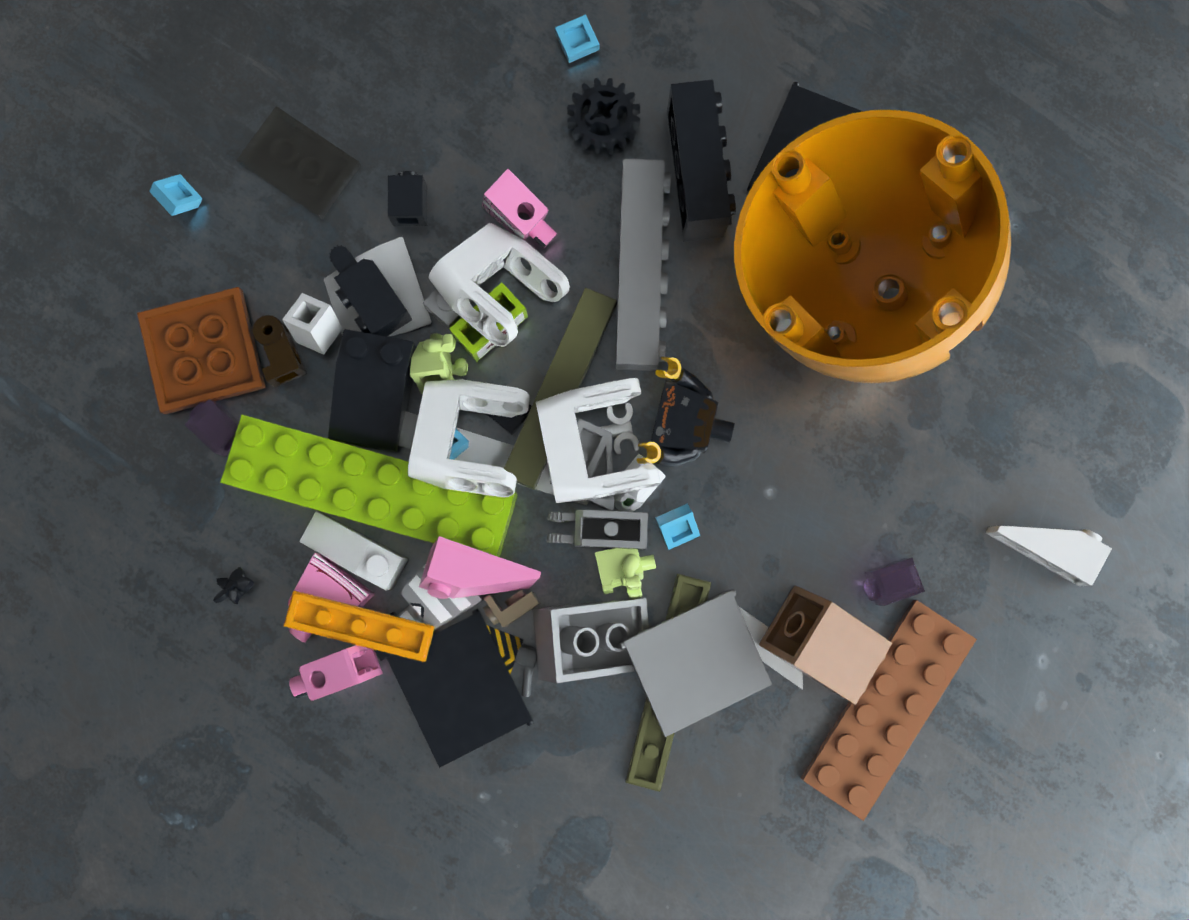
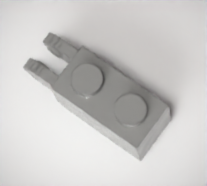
M576 510V513L548 512L547 520L555 523L575 522V535H564L563 533L547 534V543L574 544L575 547L647 549L648 513L601 510Z

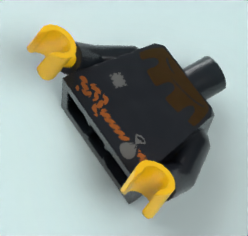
M661 357L662 360L667 362L668 370L667 372L656 370L655 373L658 377L668 378L671 381H665L651 441L638 444V447L646 449L647 457L637 458V462L639 464L655 463L676 467L697 460L701 453L707 451L710 438L730 443L735 423L715 418L718 402L713 400L712 392L695 375L681 367L680 361L677 358Z

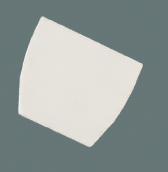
M403 237L381 244L354 258L357 262L362 259L374 261L412 318V321L389 336L410 332L432 323L430 315L423 305L424 298ZM336 270L324 278V283L334 313L343 327L341 334L343 336L344 329L362 332L354 321L359 316L353 306L346 309L335 291L340 289V286L334 279V277L339 275V272Z

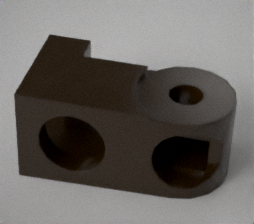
M265 315L257 319L252 331L256 341L263 345L270 363L269 366L262 368L266 381L272 386L278 387L306 375L307 372L286 325L271 315Z

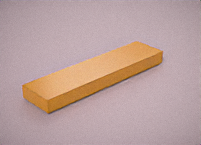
M293 591L284 622V627L421 662H426L435 629L433 625L299 591Z

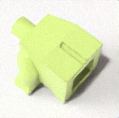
M438 333L431 334L430 339L419 342L411 357L410 375L421 394H423L426 381L454 380L452 375L466 376L468 372L466 359L459 358L455 361V364H452L449 352L454 351L456 344L453 334H445L443 336Z
M612 548L595 552L604 595L614 593L613 588L622 585L626 586L629 599L642 597L640 580L644 579L643 571L656 568L654 555L640 557L638 549Z

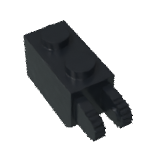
M337 245V247L331 249V253H329L330 261L339 272V275L334 277V279L340 286V289L335 291L346 309L353 306L359 316L354 321L362 332L389 336L412 321L407 309L373 260L362 259L357 262L350 251L342 245Z

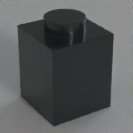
M401 171L397 175H388V218L393 226H427V184L423 175H418V173L413 171Z

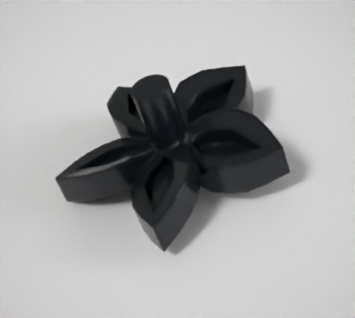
M238 567L231 573L229 579L217 578V584L223 590L214 597L213 601L219 603L229 597L232 603L238 604L243 593L249 591L254 582L245 576L244 570L241 567Z

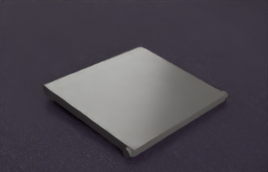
M734 589L620 642L621 648L626 649L665 737L772 685L734 598L737 595Z

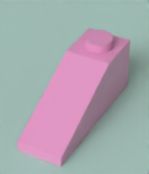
M439 536L430 549L419 587L428 590V594L440 599L529 589L540 578L541 571Z

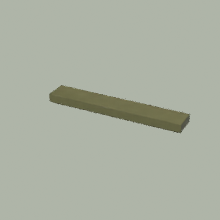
M585 287L504 467L507 472L516 477L517 483L535 490L547 463L536 402L581 387L616 308V299Z
M676 574L665 621L706 602L712 582ZM647 696L625 783L660 792L675 733L667 737L663 735Z

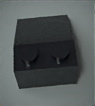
M344 329L336 361L328 439L392 452L398 451L405 411H407L413 383L410 375L411 357L416 349L413 341Z

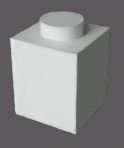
M304 293L299 296L282 319L296 343L323 355L343 329L331 305Z

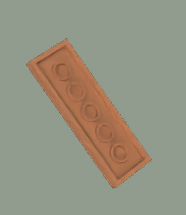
M918 600L911 602L888 640L892 642V645L887 651L884 661L878 666L868 683L866 691L861 695L856 705L848 702L801 777L804 782L863 821L977 640Z

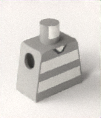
M426 560L401 590V595L410 605L397 616L418 622L424 621L426 624L435 626L434 630L481 603L484 597L477 595L454 599L450 597L440 599L428 594V590L419 587Z

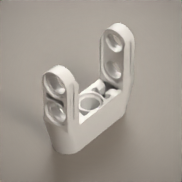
M489 223L443 256L432 268L428 278L452 310L491 343L504 347L517 336V325L512 314L479 287L483 282L504 267L539 298L550 302H557L569 292L570 285L564 273L525 240L493 223ZM521 257L529 262L531 271L523 266ZM547 279L556 285L558 293L549 288ZM469 299L473 300L476 303L480 312L476 311L472 307V305L469 302ZM496 322L505 328L507 335L498 329Z
M638 378L623 379L573 389L536 402L556 503L591 500L661 484L658 469L648 470L641 467L588 478L575 413L628 402L631 398L641 394Z
M464 379L426 381L409 457L408 476L443 489L496 497L512 496L515 493L517 481L513 474L499 466L450 459L459 410L512 418L527 413L530 395L526 391L515 387Z

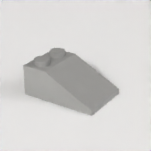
M646 598L533 608L538 679L552 683H563L635 672L626 649L621 648L620 642L649 629Z

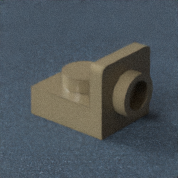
M523 590L505 601L508 606L505 610L502 609L493 594H488L484 597L488 605L483 607V610L493 625L500 623L504 628L541 603L534 592L525 595Z

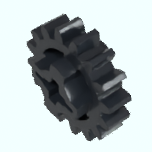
M595 78L594 87L592 88L583 83L582 95L574 92L572 94V102L574 104L567 106V114L571 116L567 119L568 128L574 129L572 132L574 141L583 138L582 148L586 150L590 145H594L595 154H599L602 147H606L608 153L613 154V148L616 144L620 148L625 149V138L634 140L636 131L633 128L640 127L641 118L637 116L640 114V104H633L635 93L625 94V84L623 82L617 88L613 87L612 78L607 80L606 85H601L600 80ZM587 105L589 113L584 115V120H581L582 111ZM626 112L627 118L625 124L621 128L619 119L622 118L623 113Z

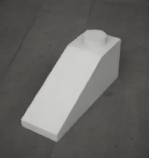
M318 511L314 513L299 541L353 574L384 590L394 589L409 558Z
M994 526L989 527L986 531V534L1077 586L1093 585L1112 548L1101 542L1103 538L1100 535L1087 529L1080 531Z

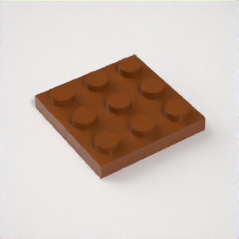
M235 287L137 313L160 413L169 414L266 388L241 288Z

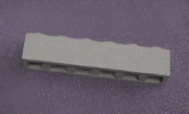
M623 159L616 370L656 371L658 362H665L661 357H665L666 341H659V329L666 328L667 307H660L661 294H667L668 273H661L662 260H668L669 239H662L663 226L669 227L670 206L663 205L664 193H670L671 172H664L665 160Z

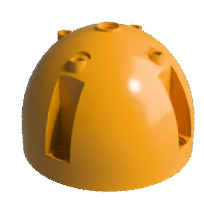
M869 110L841 116L814 127L789 143L770 161L754 182L741 209L734 241V263L741 293L755 319L774 342L795 360L812 370L833 378L859 383H884L907 379L934 369L949 360V350L964 340L972 331L981 330L991 316L1007 279L1011 254V230L1005 192L988 158L967 136L954 127L923 114L901 110ZM956 155L965 156L962 161L955 163ZM799 169L795 175L785 177L790 170ZM939 236H945L942 239H937ZM896 288L899 290L895 297L890 299L883 298V294L888 289ZM840 334L839 338L832 340L835 335Z

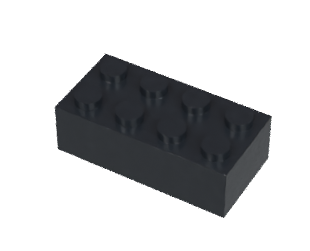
M713 79L671 84L667 118L683 242L724 237L727 227L732 225V215L736 214L735 196L733 193L728 194L727 181H731V165L729 159L724 160L723 147L727 146L726 128L724 125L719 126L718 114L722 113V97L720 92H715Z

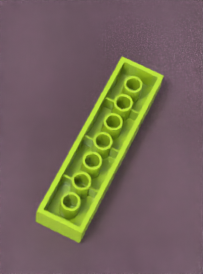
M241 415L220 482L430 543H435L440 536L497 557L501 555L518 497L516 492L510 497H496L443 489L409 477L408 461L245 415Z

